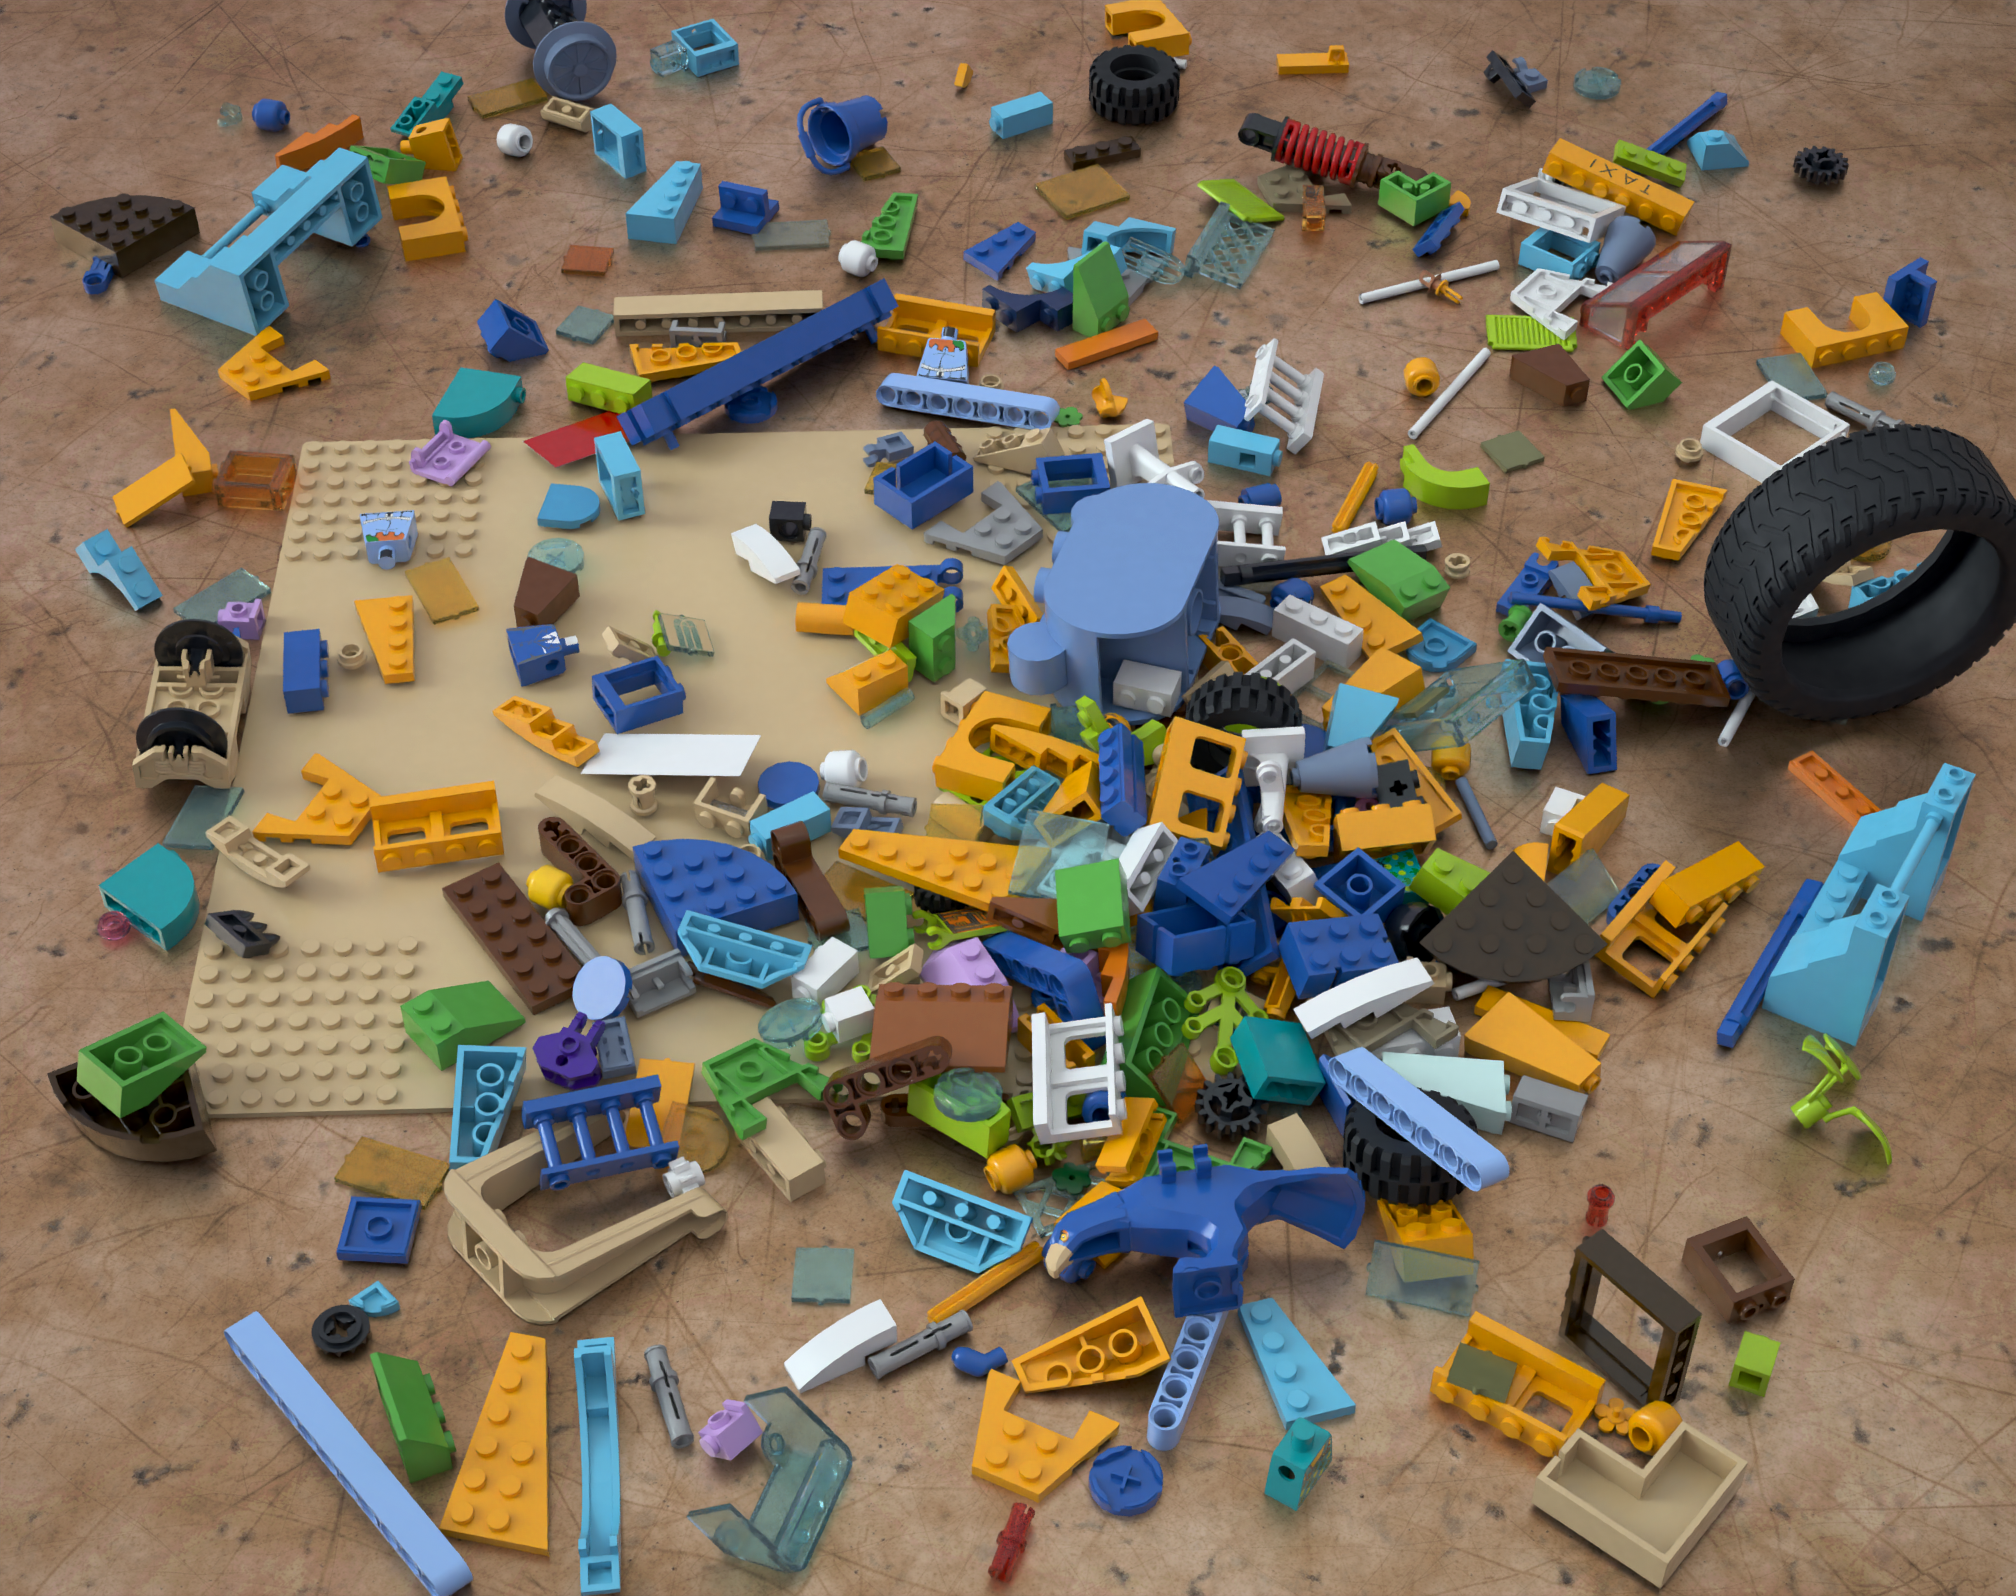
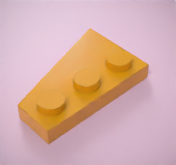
M991 604L987 611L991 672L1010 673L1007 647L1008 638L1016 628L1024 625L1025 622L1016 605Z

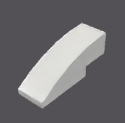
M754 524L731 533L736 554L749 561L752 572L775 584L801 574L799 567L783 546L759 525Z
M881 1299L856 1310L819 1333L786 1360L784 1367L799 1393H803L864 1366L865 1356L897 1343V1325Z

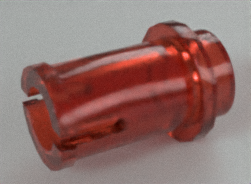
M1598 1184L1587 1193L1589 1205L1585 1219L1593 1227L1596 1217L1599 1218L1597 1227H1603L1607 1224L1609 1209L1615 1202V1195L1611 1188L1604 1184Z

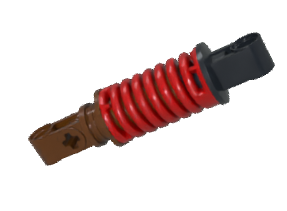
M1249 113L1238 132V138L1243 144L1270 152L1272 162L1277 161L1283 164L1285 162L1288 166L1294 163L1295 168L1300 169L1303 167V170L1306 172L1312 169L1313 174L1318 175L1321 173L1322 177L1327 178L1329 176L1333 181L1338 179L1339 183L1350 186L1352 189H1354L1358 182L1366 184L1369 188L1380 189L1381 179L1394 173L1392 172L1394 167L1396 168L1395 172L1400 171L1415 181L1428 175L1421 168H1415L1400 161L1385 158L1382 154L1375 155L1369 153V143L1355 142L1353 139H1350L1344 145L1346 140L1344 136H1340L1337 142H1335L1337 137L1335 133H1331L1329 138L1326 139L1328 134L1326 130H1322L1320 135L1317 136L1319 129L1313 127L1311 133H1308L1310 129L1308 124H1304L1300 132L1301 122L1290 119L1289 116H1285L1284 120L1279 122L1261 116L1258 113Z

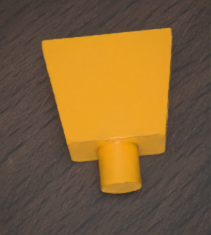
M450 118L416 125L409 136V140H402L400 143L401 153L414 155V158L426 162L424 169L456 171L463 159Z

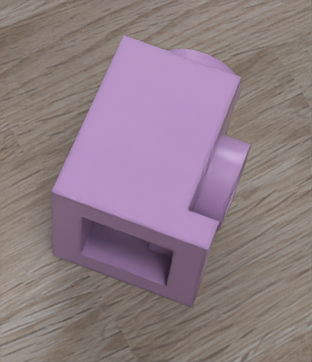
M255 599L254 603L228 602L225 609H219V625H222L231 632H233V628L239 627L242 639H260L266 622L261 599Z
M727 1399L722 1403L725 1410L713 1414L708 1419V1424L698 1433L701 1436L699 1440L700 1445L709 1456L732 1460L757 1439L763 1431L745 1402Z

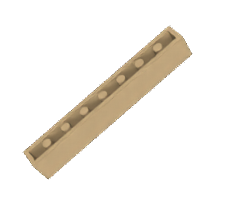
M822 290L614 297L613 318L615 336L670 335L669 330L673 320H679L678 327L718 328L719 322H725L724 331H727V333L783 331L823 310Z

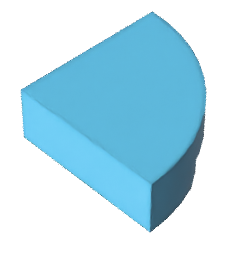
M376 1281L349 1299L350 1305L360 1308L369 1317L386 1316L400 1310L399 1301L379 1281Z

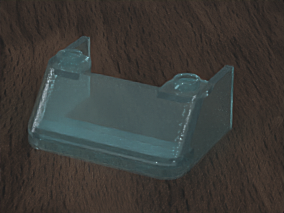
M785 1386L746 1395L744 1402L767 1424L761 1437V1449L766 1459L774 1466L750 1519L748 1520L731 1503L689 1511L686 1518L726 1555L782 1573H794L804 1570L813 1555L851 1471L852 1454L849 1447L801 1399Z

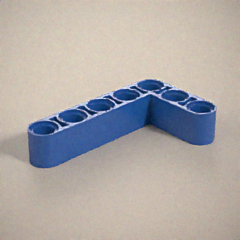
M1011 931L999 932L981 942L1005 977L1052 996L1058 1016L1063 1022L1104 1017L1091 972L1082 960ZM1106 1036L1081 1039L1092 1051L1106 1044Z

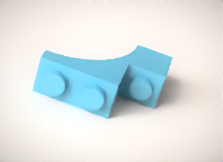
M1131 217L1127 218L1119 227L1094 221L1084 230L1081 254L1084 255L1106 241L1110 245L1120 247L1122 253L1154 252L1171 255L1174 249L1176 228Z
M1110 245L1119 271L1122 274L1127 269L1120 247ZM1088 253L1061 263L1040 264L1032 262L1026 267L1030 284L1034 289L1047 293L1062 287L1073 293V266Z
M108 529L82 542L75 549L90 574L99 573L109 579L123 593L135 611L163 596L133 547L131 546L121 551Z

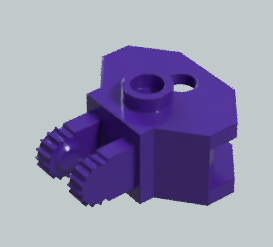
M578 1012L568 1028L563 1026L562 1030L558 1033L538 1037L532 1049L545 1080L571 1091L597 1087L603 1076L596 1058V1046L604 1033L606 1023L599 1019L596 1020L585 1036L581 1032L586 1025L587 1014Z

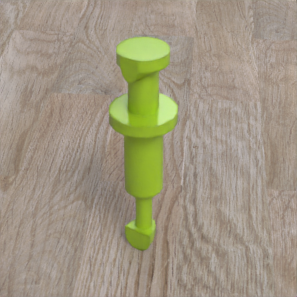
M655 610L652 616L653 620H655L653 623L654 634L652 635V644L656 647L657 654L665 657L671 653V646L664 623L660 621L662 618L661 613Z

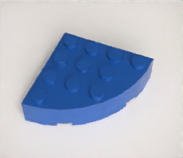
M698 839L649 841L645 844L633 846L635 871L640 874L641 885L673 949L678 948L683 957L689 955L678 935V928L687 910L760 931L799 920L797 892L790 882L773 865L749 851L727 843Z

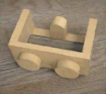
M710 777L693 803L696 820L702 826L708 829L716 826L724 829L734 838H740L741 836L748 838L751 835L750 821L768 813L766 795L760 793L753 805L746 803L744 791L737 787L733 789L729 797L719 794L717 779L714 777Z

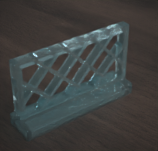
M1221 201L1188 253L1182 275L1192 278L1196 272L1241 290L1273 237L1275 229L1260 223L1244 222L1235 214L1229 212L1230 204ZM1231 222L1237 224L1240 227L1232 228L1229 223ZM1253 233H1260L1265 236L1255 237ZM1246 234L1248 239L1240 240L1237 235ZM1230 236L1233 241L1224 242L1221 237ZM1252 245H1253L1254 248L1256 249V250L1247 251V249L1245 248V246H1252ZM1238 248L1240 252L1231 253L1229 249ZM1222 250L1224 254L1215 255L1213 251ZM1245 259L1247 263L1239 264L1237 260ZM1229 261L1232 266L1223 267L1221 262ZM1213 263L1216 268L1211 269L1204 265ZM1237 273L1240 279L1229 276L1228 274Z

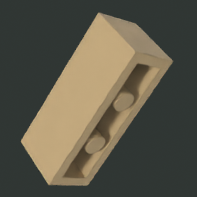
M768 1096L752 1104L754 1108L767 1118L766 1129L743 1141L736 1132L735 1137L786 1198L792 1202L825 1184L824 1168L827 1165L824 1156L818 1149L813 1150L808 1144L804 1132L799 1127L795 1128L789 1122L785 1110L781 1106L777 1107Z

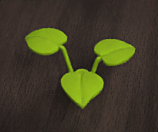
M1827 1033L1823 1035L1826 1041L1824 1047L1813 1035H1808L1804 1039L1802 1051L1814 1055L1827 1067L1828 1074L1812 1092L1790 1107L1792 1112L1806 1129L1821 1119L1827 1124L1834 1118L1845 1115L1855 1116L1867 1125L1882 1143L1888 1166L1892 1163V1152L1888 1139L1881 1128L1862 1109L1860 1110L1853 1106L1832 1113L1828 1111L1833 1105L1824 1094L1838 1080L1841 1084L1845 1082L1843 1075L1848 1070L1857 1081L1862 1079L1857 1066L1844 1052L1842 1047ZM1826 1050L1834 1053L1841 1060L1840 1070Z

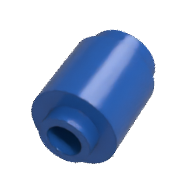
M1270 483L1242 489L1241 495L1238 497V503L1280 506L1282 502L1279 487L1276 484L1271 485Z
M1727 659L1717 664V667L1731 699L1743 698L1748 693L1749 686L1742 677L1734 660Z

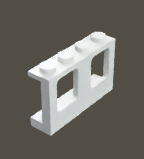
M1112 1003L1105 1004L1104 1017L1049 1024L1045 1012L1032 1014L1033 1125L1041 1145L1122 1134V1120L1127 1119V1108L1125 1099H1121V1091H1126L1124 1071H1120L1119 1064L1125 1063L1123 1044L1119 1043L1118 1036L1124 1035L1122 1017L1121 1015L1115 1016ZM1106 1036L1107 1064L1075 1069L1066 1068L1065 1045L1068 1041ZM1108 1090L1109 1120L1075 1125L1067 1123V1099L1070 1096Z

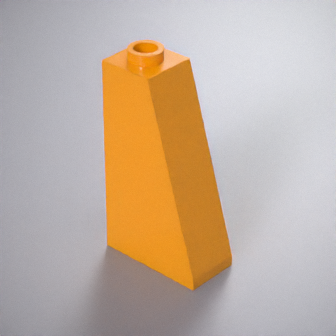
M1383 647L1379 648L1345 683L1350 686L1399 698L1395 710L1425 691L1422 667ZM1334 695L1321 707L1324 719L1323 726L1326 731Z
M1093 760L1065 778L1034 822V826L1052 850L1102 819L1099 768Z
M1601 783L1554 825L1547 870L1575 883L1626 817L1630 794Z
M1508 992L1464 1034V1050L1468 1054L1479 1059L1504 1061L1505 1070L1521 1077L1525 1075L1583 1094L1586 1092L1588 1094L1593 1093L1601 1083V1062L1511 992Z

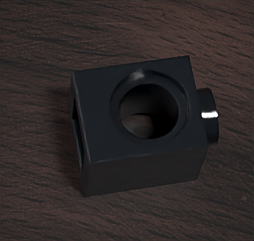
M772 501L769 515L770 534L777 541L804 542L806 531H810L812 525V515L807 514L806 502Z

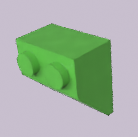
M1640 339L1601 377L1629 410L1663 402L1682 383L1661 357Z
M950 594L908 621L909 650L917 657L914 669L933 682L948 675L955 669L956 597Z

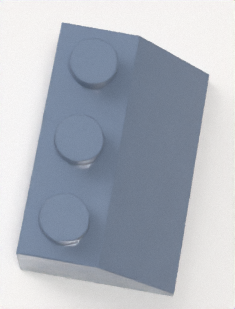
M1542 603L1538 605L1507 650V652L1521 661L1545 663L1543 654L1546 647L1615 653Z

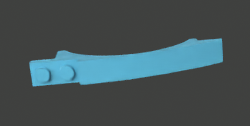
M614 1337L577 1340V1348H574L582 1465V1523L578 1539L581 1596L621 1592V1494Z

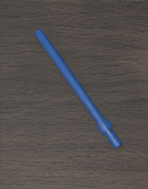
M1511 592L1509 596V603L1538 606L1542 603L1554 609L1644 619V622L1657 624L1658 621L1680 623L1682 619L1681 612L1661 610L1659 606L1646 605L1644 608L1613 604L1589 611L1584 603L1577 599Z

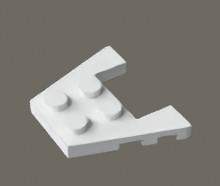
M1537 268L1511 292L1510 301L1559 338L1565 340L1577 329L1578 320L1563 315L1560 312L1580 294L1605 303L1616 293L1617 284L1608 282L1607 286L1594 284L1595 279L1585 278L1579 281L1570 279V274Z

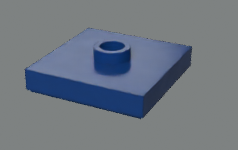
M351 1196L336 1251L338 1260L408 1264L422 1209L421 1201Z

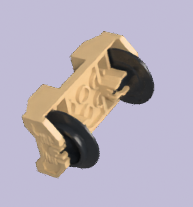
M203 619L176 621L166 626L158 634L155 641L154 653L156 661L144 719L140 722L136 732L138 748L136 758L133 759L132 764L136 788H153L166 779H194L213 788L230 789L231 782L236 775L239 757L236 736L240 714H246L250 694L252 663L249 643L237 637L222 625Z

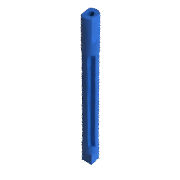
M1721 92L1713 94L1701 106L1650 145L1647 150L1664 155L1711 116L1727 105V94ZM1623 167V168H1625V169H1627V170H1629V171H1631V172H1633V173H1635V174H1637V175H1640V174H1641V173H1639V172H1637V171H1634V170H1631V169H1629V168Z
M1808 878L1803 882L1722 1020L1721 1026L1717 1031V1044L1733 1048L1740 1035L1744 1032L1765 995L1771 973L1824 884L1822 882Z

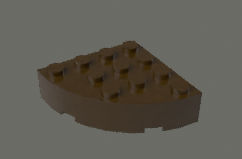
M124 193L116 197H107L84 202L73 207H64L58 213L50 216L57 243L92 262L94 256L107 262V266L108 264L112 265L113 273L121 278L200 233L195 207L185 204L180 200L156 196L129 195Z
M1514 851L1419 942V946L1434 959L1461 974L1487 982L1504 984L1539 982L1562 975L1587 962L1608 945Z
M78 1062L47 1073L54 1094L80 1131L96 1145L116 1155L139 1161L168 1162L191 1159L217 1151L195 1063L149 1105L122 1118L116 1116L77 1082Z

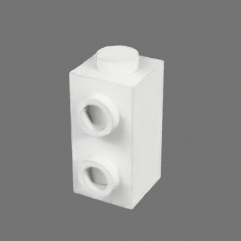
M832 936L823 946H819L814 951L813 955L807 960L803 970L791 975L793 998L801 1005H807L819 1012L822 1009V1001L825 998L836 995L859 973L858 950Z

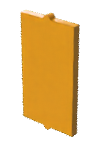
M181 452L112 497L117 507L116 513L121 517L126 528L196 483L191 473L192 467L187 464Z
M640 1058L636 1079L658 1074L662 1087L659 1102L653 1104L663 1142L678 1141L679 1154L695 1063L671 1061L670 1058H665L664 1060ZM636 1107L630 1108L625 1132L630 1150L650 1146L640 1109Z

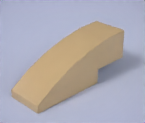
M1297 1113L1267 1125L1266 1144L1272 1147V1152L1282 1164L1283 1170L1330 1167L1315 1139Z

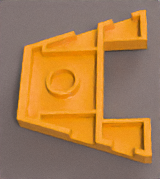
M271 326L262 330L218 369L220 379L249 401L283 392V387L294 384L298 387L308 385L309 380L320 378L321 381H325L331 377L329 369L317 360H313L291 371L271 356L268 352L285 344L283 335Z
M1539 537L1536 547L1548 561H1574L1594 585L1581 586L1577 594L1589 611L1648 593L1651 583L1623 551L1591 545L1585 550L1577 548L1570 541L1563 540L1561 545L1549 543L1550 538Z
M315 753L301 770L302 778L324 786L298 819L292 821L267 813L252 831L253 837L262 842H266V837L280 838L281 842L293 843L295 839H311L312 844L352 845L372 818L369 798L381 797V795L320 754Z
M991 1369L988 1373L972 1461L973 1475L1039 1503L1071 1476L1072 1470L1084 1459L1089 1460L1098 1452L1099 1446L1108 1439L1112 1440L1119 1433V1422L1090 1410L1073 1439L1011 1414L1007 1411L1020 1391V1381Z

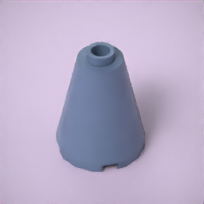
M1627 215L1618 216L1608 225L1595 270V275L1601 283L1605 285L1608 282L1617 284L1653 251L1656 245L1655 235L1649 226L1645 228L1639 224L1641 220Z
M1361 737L1296 761L1295 768L1290 769L1292 786H1298L1299 792L1363 799L1376 798L1378 794L1372 791V788H1378L1375 752L1368 753L1367 745H1372L1371 739L1369 737Z

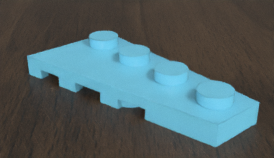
M1273 1298L1242 1304L1238 1309L1239 1319L1285 1430H1289L1299 1417L1312 1423H1318L1355 1413L1356 1404Z

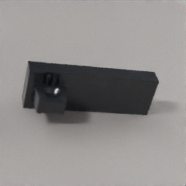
M1492 50L1486 56L1491 63L1483 73L1493 84L1502 79L1515 99L1530 108L1536 102L1508 61Z

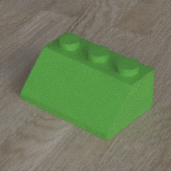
M380 1352L370 1354L380 1398L409 1483L453 1469L450 1454L456 1452V1447L450 1430L443 1432L441 1424L446 1423L440 1401L433 1403L430 1397L436 1394L430 1373L423 1375L418 1361Z

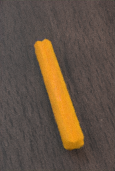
M1369 461L1364 464L1332 523L1331 531L1333 534L1348 530L1378 474L1379 466L1376 463L1372 464Z
M1037 1241L1030 1242L1022 1248L1021 1252L997 1264L928 1310L927 1319L929 1323L934 1321L937 1324L962 1309L967 1311L1043 1260V1247Z

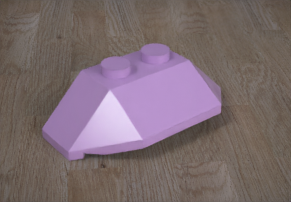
M978 937L959 939L948 943L940 950H933L919 975L923 983L932 982L936 985H953L955 983L987 985L998 983L1003 986H1009L1006 978ZM1014 999L1012 1033L1017 1031V1018L1019 1017Z

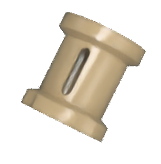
M648 775L633 777L628 783V789L633 798L630 803L631 811L638 816H648L655 813L658 809V801L654 796L656 782Z

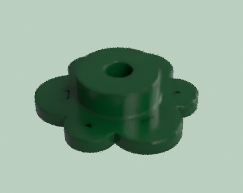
M1067 1162L1063 1165V1168H1056L1052 1172V1179L1056 1182V1189L1058 1191H1067L1068 1194L1077 1196L1083 1192V1188H1088L1091 1185V1179L1089 1178L1090 1170L1086 1165L1080 1164L1075 1166L1074 1163Z

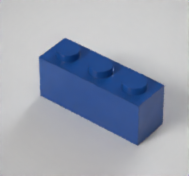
M320 629L284 632L283 694L288 714L324 710V698L329 697L327 679L324 680V678L329 677L328 661L324 660V658H329V647L327 640H322Z

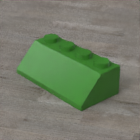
M1158 966L1129 980L1126 1001L1121 1014L1124 1035L1118 1036L1119 1043L1123 1044L1125 1063L1119 1065L1120 1071H1124L1126 1081L1125 1093L1127 1097L1155 1098L1158 1105L1166 1107L1171 1104L1191 1041L1182 1034L1181 1028L1187 1018L1198 1017L1199 1013H1191L1185 1008L1184 1000L1188 994ZM1106 1050L1101 1065L1107 1064Z

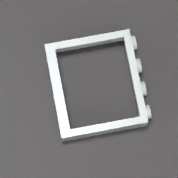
M1532 177L1503 188L1496 213L1591 243L1605 237L1608 225L1616 217L1624 216L1626 206L1541 178ZM1534 192L1541 193L1540 198L1533 196ZM1584 227L1589 229L1588 236L1582 234Z
M1771 380L1705 423L1700 443L1706 451L1762 483L1775 471L1782 470L1785 464L1797 457H1803L1805 452L1819 445L1826 446V442L1844 436L1847 438L1850 424ZM1772 410L1821 439L1783 465H1779L1731 436Z

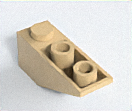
M1050 427L1041 430L1036 428L1018 435L1012 433L999 439H986L979 445V449L973 459L975 462L1031 474V470L1036 469V458L1064 456L1065 453Z

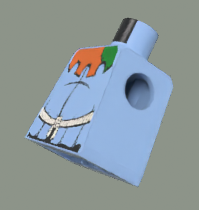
M943 327L941 339H928L917 376L969 384L967 346L965 341L957 340L958 330L956 328Z
M414 510L360 514L369 563L378 564L382 569L389 570L395 566V562H407L410 560L418 535Z

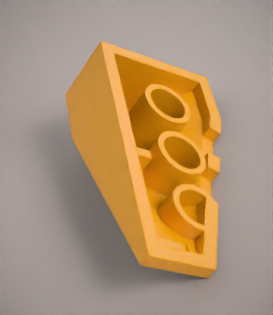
M1142 1296L1011 1361L1025 1393L1030 1394L1139 1377L1171 1361V1357L1151 1310Z

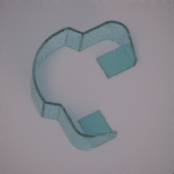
M228 102L223 103L220 109L221 115H229L226 111H231L236 115L228 116L224 119L219 118L217 124L221 127H227L231 124L239 123L242 120L241 108Z

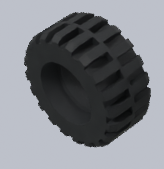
M1124 45L1121 48L1117 46L1110 51L1102 52L1090 66L1089 101L1098 115L1102 118L1106 117L1108 121H1117L1122 125L1126 123L1132 124V126H1138L1143 123L1148 125L1153 121L1159 122L1164 117H1168L1178 105L1180 68L1174 58L1168 56L1162 50L1158 51L1151 46L1147 48L1144 45Z
M1234 672L1231 676H1227V674L1219 675L1215 681L1210 679L1202 684L1201 688L1195 690L1191 700L1188 702L1185 719L1242 737V735L1231 733L1223 729V727L1233 724L1251 725L1259 729L1302 726V710L1299 708L1297 699L1290 695L1291 692L1284 685L1278 686L1276 680L1267 677V679L1261 678V675L1257 673L1243 675V672ZM1195 739L1191 763L1198 770L1202 769V771L1216 774L1228 766L1232 749L1203 739Z
M1416 1087L1478 1134L1474 1118L1462 1104L1458 1105L1457 1101L1450 1096H1441L1440 1092L1434 1090L1430 1092L1423 1091L1422 1088ZM1356 1102L1349 1110L1345 1119L1343 1166L1353 1172H1357L1363 1190L1365 1192L1368 1191L1371 1197L1377 1200L1385 1199L1389 1204L1394 1205L1405 1203L1409 1207H1418V1204L1426 1203L1427 1206L1436 1205L1439 1200L1446 1202L1456 1194L1459 1195L1466 1188L1463 1183L1361 1103Z

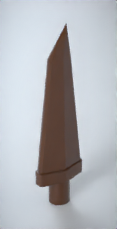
M687 962L693 972V983L783 1012L773 997L753 986L700 972L694 962Z

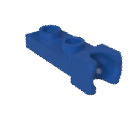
M1536 552L1532 553L1525 562L1522 571L1497 602L1496 612L1508 616V610L1512 605H1515L1509 603L1511 592L1542 595L1546 589L1549 590L1553 582L1548 571L1559 567L1558 561H1551L1548 565L1542 566L1537 563L1539 554ZM1525 605L1530 610L1533 608V606Z

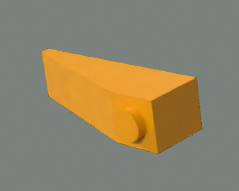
M175 408L170 409L175 455L180 452L183 454L187 464L192 467L191 473L196 482L182 492L183 497L215 492V480L220 479L217 463H211L209 452Z

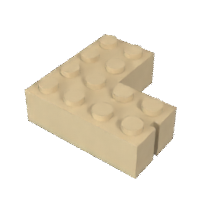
M1682 1421L1642 1470L1578 1428L1559 1450L1558 1456L1555 1455L1536 1477L1531 1503L1661 1589L1741 1488L1748 1462Z

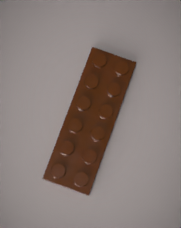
M1546 647L1543 654L1555 691L1563 694L1618 697L1624 700L1640 699L1650 702L1663 701L1674 702L1680 705H1704L1706 707H1728L1731 699L1715 662Z
M499 862L442 888L443 897L533 1015L572 997L573 984L578 972L581 970L580 965L551 928L545 924L544 919Z

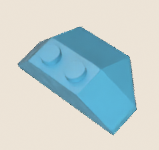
M1035 765L1031 766L984 805V825L992 829L997 836L1009 840L1044 841L1034 826V822L1060 787V780Z
M689 910L686 911L678 928V935L698 971L761 989L803 970L812 950V945Z
M907 1170L903 1172L892 1201L915 1250L978 1274L1021 1252L1033 1220L1030 1216Z

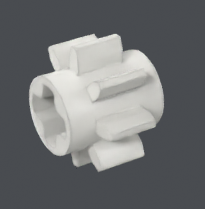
M683 1156L669 1162L668 1172L662 1175L664 1185L672 1198L705 1185V1178L699 1164L696 1161L689 1163V1161H685Z

